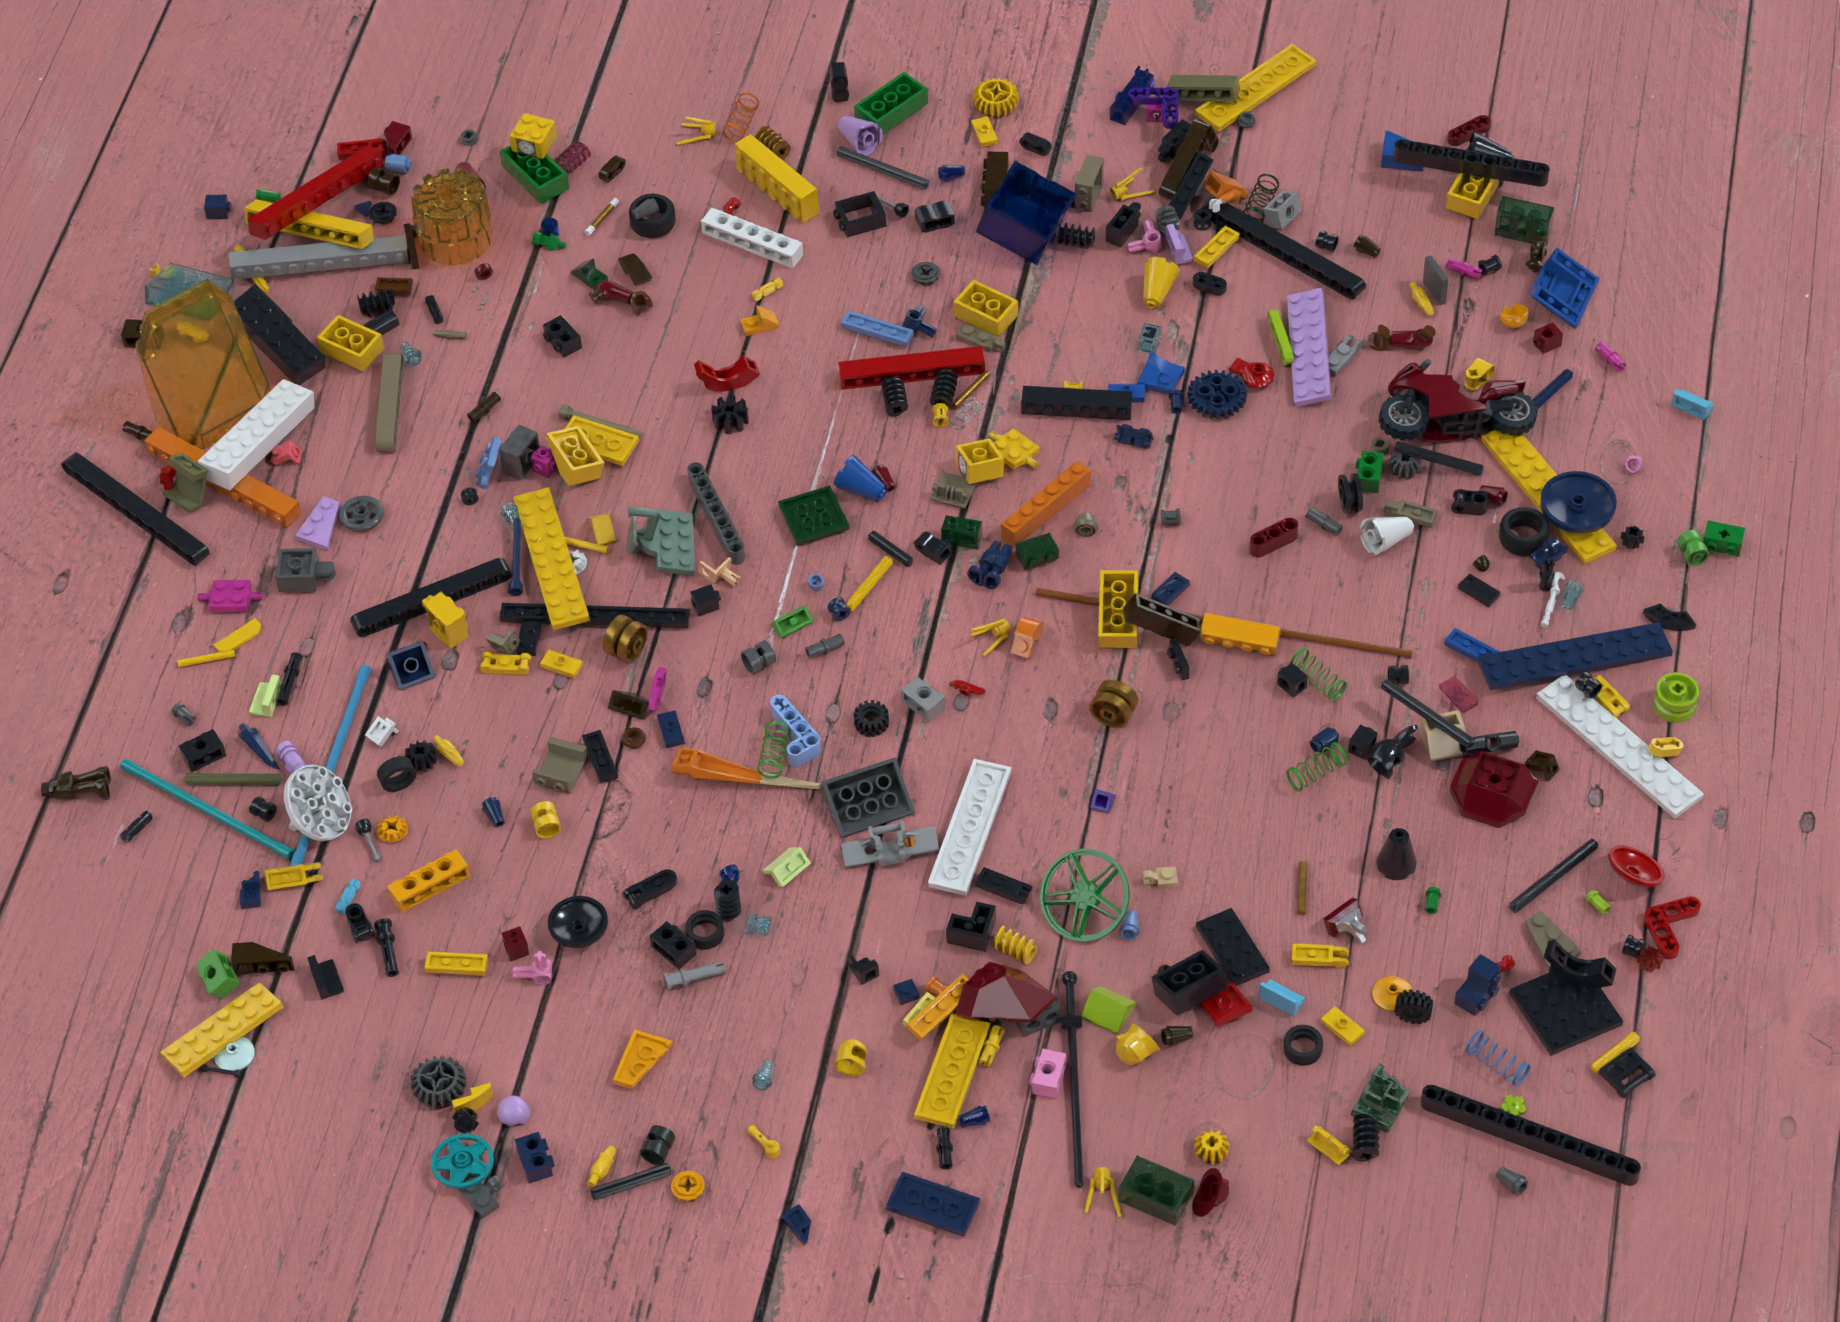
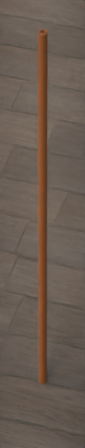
M1037 588L1036 595L1099 606V598L1042 588ZM1187 613L1200 618V623H1203L1204 615ZM1280 628V636L1412 658L1413 650Z

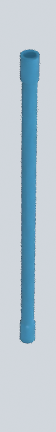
M361 665L351 697L325 767L332 773L335 771L361 694L371 672V668L367 665ZM303 833L289 866L303 864L311 839Z

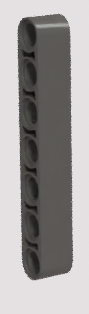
M694 462L689 464L687 467L689 484L727 558L730 557L732 559L731 564L738 565L743 563L745 560L743 542L701 463Z

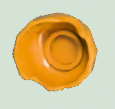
M1514 304L1510 309L1505 306L1502 312H1500L1502 324L1509 328L1524 326L1528 319V308L1521 304Z

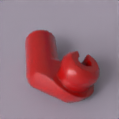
M736 197L730 198L724 206V212L733 216V208H739L741 201Z
M1505 955L1502 961L1496 964L1501 966L1500 972L1512 969L1515 961L1511 955Z

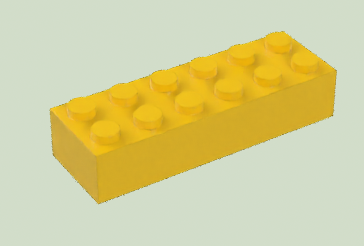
M751 134L734 144L736 169L739 173H743L750 182L755 183L761 191L767 193L773 201L779 203L784 210L791 213L801 223H805L819 214L817 188Z

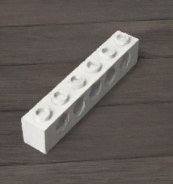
M711 208L701 220L703 234L792 269L803 256L802 242L732 216L721 210Z

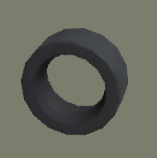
M398 756L381 764L377 770V777L384 790L396 792L407 788L414 782L416 771L409 758ZM399 771H403L401 774H399V775H397V776H395V777L389 778V777L392 776L394 773L399 772Z
M700 910L695 912L686 922V936L694 940L695 948L701 950L714 948L723 940V921L713 911ZM702 923H710L717 927L716 932L708 937L695 935L693 929Z
M1296 1025L1285 1034L1284 1054L1294 1064L1301 1066L1313 1064L1321 1057L1323 1051L1322 1035L1313 1026ZM1305 1037L1315 1043V1049L1310 1052L1301 1053L1291 1047V1042L1294 1039Z

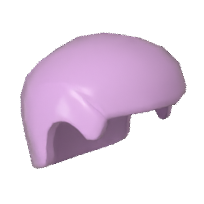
M508 1096L498 1104L497 1116L503 1124L514 1127L515 1124L519 1123L524 1125L530 1118L531 1109L521 1097Z

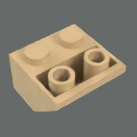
M1459 710L1439 714L1465 732V726ZM1421 717L1419 732L1430 762L1463 756L1458 741Z

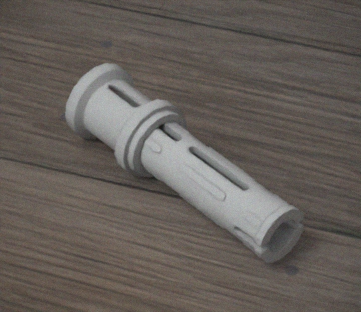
M721 961L690 970L680 969L679 972L671 974L663 973L666 989L669 991L673 987L681 985L685 987L693 981L726 974L724 962Z

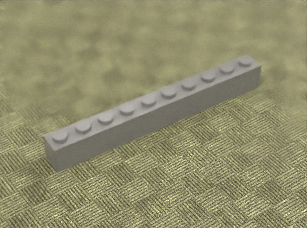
M406 235L374 238V241L364 249L328 242L229 252L232 280L408 262Z

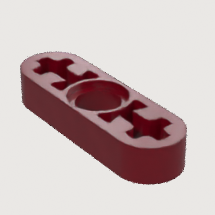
M1480 115L1450 130L1447 142L1452 146H1459L1469 141L1473 132L1480 134L1487 132L1491 127L1490 117ZM1472 129L1473 132H1466L1465 130Z

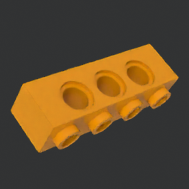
M455 849L437 860L427 863L422 868L410 872L405 877L393 881L387 886L389 897L400 913H403L470 877L469 866L458 850Z

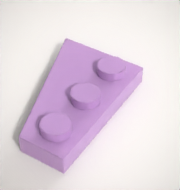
M323 496L295 534L296 540L328 551L330 547L329 542L333 536L334 524H336L340 510V502Z

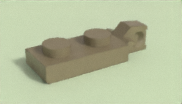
M967 323L956 334L957 340L974 347L982 346L983 351L986 352L995 350L1002 353L1005 350V341L1001 340L998 336Z
M1387 500L1384 506V512L1393 517H1408L1413 523L1432 528L1438 513L1436 509L1406 500L1401 502Z

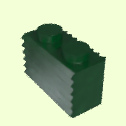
M1048 532L1023 542H1017L1016 556L1024 570L1028 568L1034 569L1040 564L1052 563L1058 559L1059 548L1051 533Z

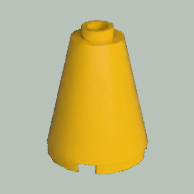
M1150 257L1144 264L1143 302L1151 309L1161 305L1179 275V267L1172 261L1171 264L1165 262L1166 258Z

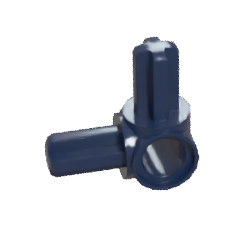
M921 304V306L918 305L915 309L908 310L902 327L912 329L914 333L919 330L930 337H934L937 329L923 322V315L926 313L925 306Z

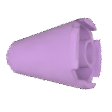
M843 116L838 122L839 131L854 150L860 154L869 155L876 150L877 144L880 145L882 142V129L874 122L850 116Z

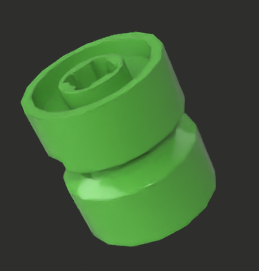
M1697 530L1686 531L1677 538V544L1683 553L1686 563L1690 566L1699 565L1709 557L1708 549Z

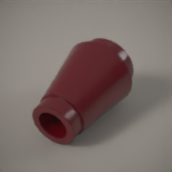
M884 465L876 466L872 473L886 486L885 490L891 492L895 489L896 485L888 468L884 467Z
M1481 485L1479 491H1484L1488 495V500L1496 505H1503L1507 500L1508 491L1503 487Z

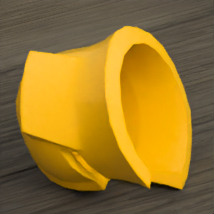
M1134 1023L1131 1024L1126 1033L1116 1037L1118 1041L1116 1053L1127 1065L1143 1062L1147 1056L1161 1051L1157 1043Z

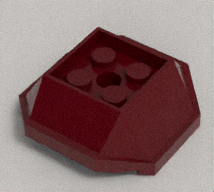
M1481 751L1474 755L1463 756L1450 785V793L1458 806L1461 816L1501 828L1507 825L1508 822L1514 821L1526 814L1538 786V780L1525 764Z

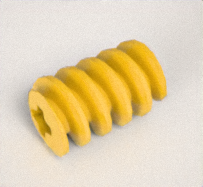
M1003 925L996 933L992 947H995L997 951L1002 950L1004 954L1009 953L1010 957H1016L1018 961L1023 960L1024 964H1029L1038 949L1037 945L1033 946L1034 939H1030L1027 943V936L1024 935L1019 939V932L1012 936L1013 929H1009L1006 933V926Z

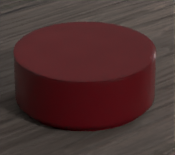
M483 263L475 268L474 273L479 280H485L492 275L493 269L490 264Z

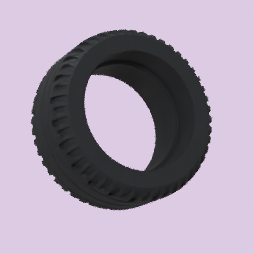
M655 193L638 197L629 208L631 228L635 233L646 238H657L669 233L676 221L675 208L672 201L666 196ZM653 198L659 207L658 212L664 214L657 219L640 218L635 220L632 210L645 200Z
M1529 507L1512 509L1501 520L1499 530L1500 542L1506 550L1513 554L1530 556L1543 546L1544 541L1549 540V521L1543 513ZM1518 526H1527L1536 530L1538 534L1532 537H1521L1514 534L1511 529Z

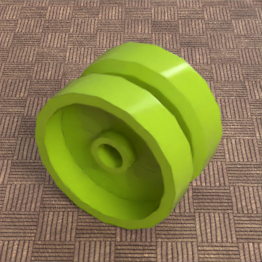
M1669 673L1661 677L1657 682L1653 704L1656 714L1660 718L1674 723L1685 722L1692 718L1696 712L1699 697L1697 682L1684 673Z

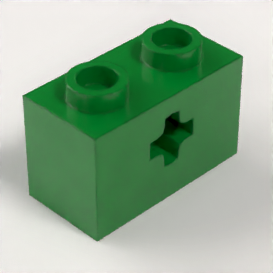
M1708 520L1703 543H1705L1708 551L1740 556L1745 528Z

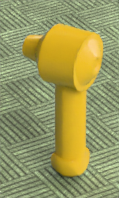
M754 1125L748 1127V1134L753 1136L764 1147L765 1155L768 1158L775 1159L780 1155V1145L777 1141L768 1140Z

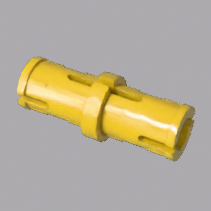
M995 1025L992 1027L988 1040L983 1044L984 1050L978 1062L981 1065L984 1061L982 1065L984 1067L992 1065L995 1053L1000 1049L999 1043L1005 1032L1003 1028L999 1031L1000 1026Z

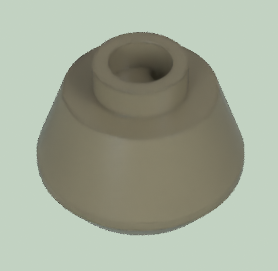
M1087 512L1080 514L1073 524L1074 531L1084 537L1094 535L1099 528L1095 517Z

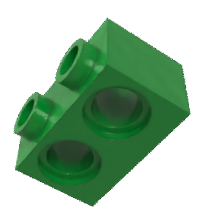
M1362 451L1361 458H1357L1356 469L1359 470L1356 473L1360 478L1362 491L1379 492L1384 453Z

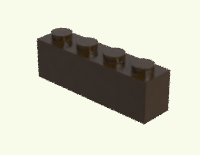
M987 151V159L984 158L983 168L986 171H983V181L985 183H982V194L984 196H981V206H984V214H1005L1009 165L1008 152Z
M1135 593L1123 607L1126 622L1157 633L1162 637L1169 639L1177 638L1178 642L1190 646L1201 633L1200 618L1138 593Z

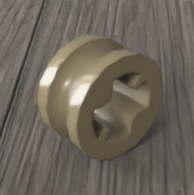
M1381 437L1375 438L1372 441L1371 451L1384 453L1385 455L1388 452V441Z

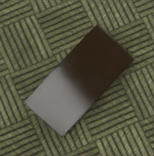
M632 253L618 258L624 273L630 275L635 286L651 281L652 276L636 254Z

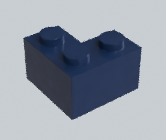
M1480 954L1470 965L1467 980L1457 990L1454 1004L1473 1016H1476L1479 1011H1483L1488 1004V1000L1491 997L1494 998L1500 989L1498 983L1501 979V966Z

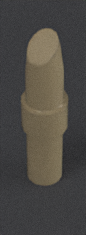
M435 330L432 333L434 336L446 337L447 339L467 338V332L454 330Z

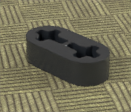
M1024 133L1019 140L1020 145L1024 149L1042 156H1046L1052 149V145L1048 140L1032 133Z

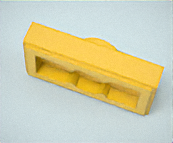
M988 116L971 120V125L981 147L998 144V138Z
M549 649L540 662L541 668L574 679L583 666L582 660Z
M1335 1006L1321 1018L1320 1022L1350 1047L1365 1035L1363 1028Z

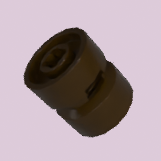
M374 167L369 173L367 184L371 189L392 196L399 188L400 176L389 171L387 172L380 167Z

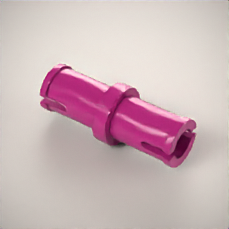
M1450 257L1448 258L1445 268L1459 272L1462 276L1465 274L1477 280L1480 279L1483 269L1468 265V262L1465 261L1463 263Z
M1604 341L1597 344L1598 347H1595V350L1604 357L1606 363H1610L1617 372L1625 369L1626 363L1618 356L1615 350H1611Z

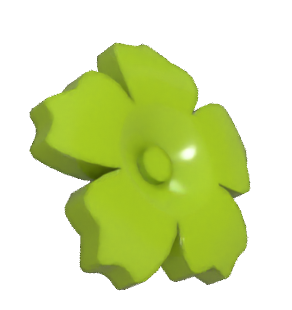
M1511 1094L1506 1095L1504 1103L1501 1104V1110L1517 1116L1524 1114L1527 1111L1523 1104L1525 1099L1522 1096L1513 1098Z

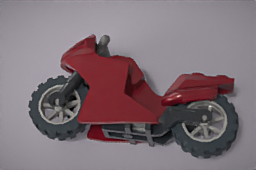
M1426 359L1420 366L1417 363H1410L1396 374L1388 385V392L1393 398L1389 397L1386 402H1383L1378 422L1381 423L1380 428L1385 431L1386 435H1391L1393 439L1398 438L1401 441L1409 439L1411 441L1414 438L1421 437V434H1423L1424 442L1443 443L1470 438L1476 439L1481 434L1486 435L1492 427L1495 430L1501 431L1500 433L1509 434V436H1514V434L1518 436L1523 435L1524 432L1528 433L1530 428L1534 427L1538 407H1536V402L1532 401L1529 395H1524L1525 379L1487 381L1479 399L1472 400L1459 392L1460 384L1453 380L1452 375L1424 374L1423 372L1431 365V360Z

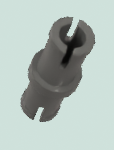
M1310 507L1305 515L1306 518L1317 523L1318 527L1321 529L1325 528L1336 536L1343 529V526L1330 519L1329 515H1323L1313 507Z
M838 634L829 639L823 638L820 642L805 647L808 658L811 659L822 653L827 654L830 650L845 645L842 635Z

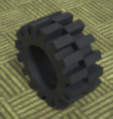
M871 700V703L864 701V705L860 703L859 708L856 707L854 712L856 730L861 735L865 732L866 737H869V734L875 737V733L881 735V730L885 732L886 727L888 728L889 713L885 705H881L880 701H877L875 704L874 700ZM871 715L879 717L876 721L864 720L865 717Z
M1409 989V992L1403 990V993L1399 992L1396 998L1395 1015L1399 1016L1400 1020L1405 1019L1404 1022L1407 1023L1408 1021H1412L1411 1024H1415V1022L1422 1024V1021L1426 1023L1431 1018L1433 999L1429 995L1426 996L1425 992L1421 994L1419 990H1416V992H1413V989Z

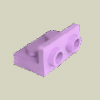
M1174 224L1166 225V241L1175 264L1191 262L1193 257L1184 235L1175 229Z

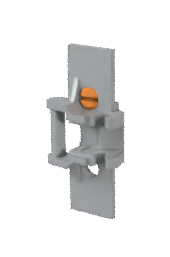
M899 820V823L873 828L868 826L870 838L841 844L845 868L870 863L879 864V866L906 862L912 855L939 850L935 826L905 831L903 820ZM899 831L896 833V839L882 842L880 836H874ZM869 848H874L876 850L873 854H867L865 852Z

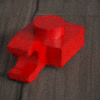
M171 466L161 468L160 484L164 485V490H172L174 485L173 477L176 473L175 469Z

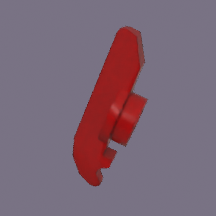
M954 680L949 683V686H954L956 690L960 688L959 692L965 696H970L972 693L983 695L986 692L985 689L962 680Z

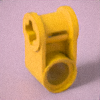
M1477 358L1465 372L1467 377L1464 382L1465 389L1468 391L1479 390L1492 377L1495 366L1481 358Z

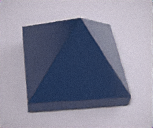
M367 201L357 204L353 209L366 217L372 202Z

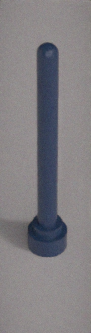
M518 517L514 519L512 580L508 584V593L512 596L523 594V584L520 581L521 519Z

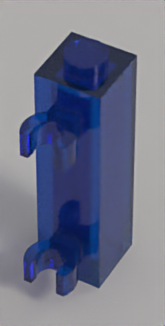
M1138 66L1134 71L1135 75L1123 91L1117 93L1115 101L1110 107V120L1126 125L1140 106L1129 102L1130 96L1128 91L1132 88L1154 87V74L1149 73L1147 68L1143 71Z

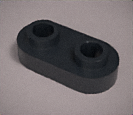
M1198 272L1193 276V286L1196 289L1214 295H1222L1227 290V282L1221 277L1205 272Z

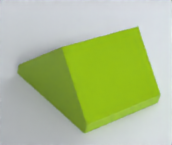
M1099 986L1091 989L1082 1013V1019L1118 1035L1137 1002Z

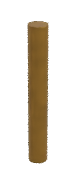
M984 371L952 403V407L957 409L991 376L990 372Z
M1305 861L1299 863V915L1306 914L1307 862Z

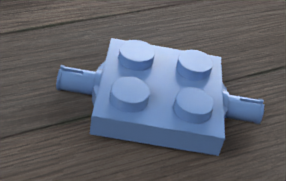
M492 437L491 443H487L485 451L479 459L481 467L477 468L475 477L477 478L476 485L482 489L487 488L490 474L495 466L501 439L498 437Z

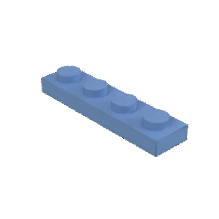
M849 310L841 321V328L904 347L908 346L914 336V330Z

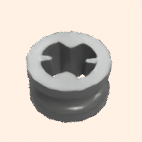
M468 129L461 133L464 145L471 146L477 142L475 131Z

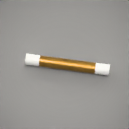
M614 198L584 231L585 235L590 236L619 204L617 198Z

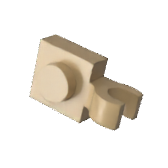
M1176 867L1156 868L1155 873L1150 870L1143 871V885L1157 884L1158 889L1178 887Z

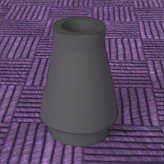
M653 198L647 199L632 210V215L635 220L656 215L659 207Z
M1505 1167L1499 1168L1496 1173V1177L1501 1180L1512 1194L1521 1195L1528 1186L1525 1176L1508 1170Z

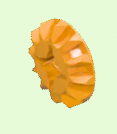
M388 815V818H381V822L377 824L378 837L385 842L400 841L408 833V823L404 817L400 818L398 815L395 817ZM388 826H392V827L395 826V827H396V830H393V829H390V830H389V827H388Z
M694 1171L680 1172L673 1178L671 1183L672 1193L679 1201L681 1199L687 1202L692 1199L697 1200L698 1196L703 1195L705 1188L703 1177ZM688 1181L691 1184L689 1192L685 1189Z

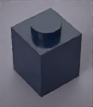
M227 194L206 195L204 204L206 218L228 219L232 205L231 202H228Z

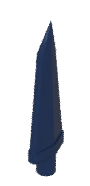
M245 723L240 724L239 729L242 733L239 734L241 740L268 766L279 769L257 729H249Z

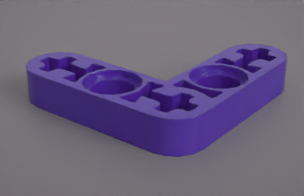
M1132 88L1128 91V101L1131 104L1162 105L1163 126L1165 128L1172 129L1178 124V91L1176 89ZM1154 94L1157 95V97L1151 98L1149 97V95ZM1167 107H1174L1175 109H1173V110H1168V109H1166V108H1167Z

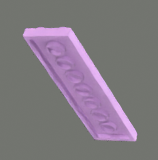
M1322 288L1287 295L1290 346L1294 357L1292 377L1295 406L1300 407L1331 400L1324 292Z

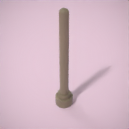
M562 404L560 407L559 418L567 420L575 415L639 437L642 436L641 430L576 412L571 406Z

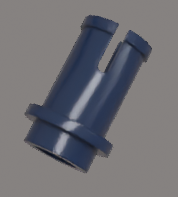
M1178 389L1171 390L1169 394L1171 412L1175 414L1183 411L1181 400L1183 394Z

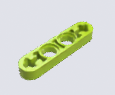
M1277 309L1269 310L1267 312L1268 322L1284 366L1292 365L1294 363L1293 352Z

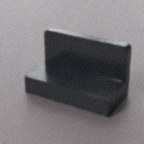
M315 955L307 957L321 1000L344 992L333 959L318 963Z

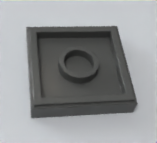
M1431 255L1427 256L1424 263L1423 283L1439 305H1443L1446 303L1448 277Z

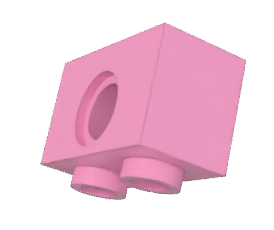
M1042 1049L1041 1055L1037 1056L1034 1068H1036V1072L1031 1073L1029 1085H1032V1094L1057 1099L1067 1065L1066 1053Z

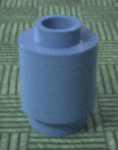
M387 155L385 160L386 169L401 173H407L408 170H411L412 160L409 159V156Z

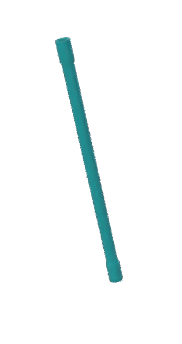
M125 758L120 764L122 770L189 804L273 850L287 860L292 859L295 852L294 849L271 839L141 768L140 765Z

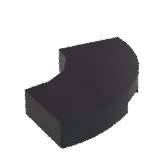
M1661 603L1643 609V614L1652 623L1659 622L1664 629L1688 631L1696 627L1695 622L1687 611H1671Z

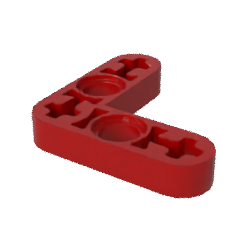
M1690 896L1650 907L1645 911L1644 922L1660 954L1665 959L1676 958L1680 947L1669 924L1697 916L1701 903L1696 897ZM1675 909L1678 914L1670 915L1667 910ZM1650 915L1657 917V921H1655L1653 917H1650ZM1664 930L1667 935L1659 936L1656 931Z

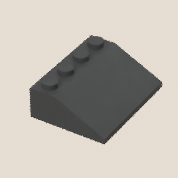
M896 757L822 781L819 785L825 804L841 838L868 829V826L874 827L915 813Z

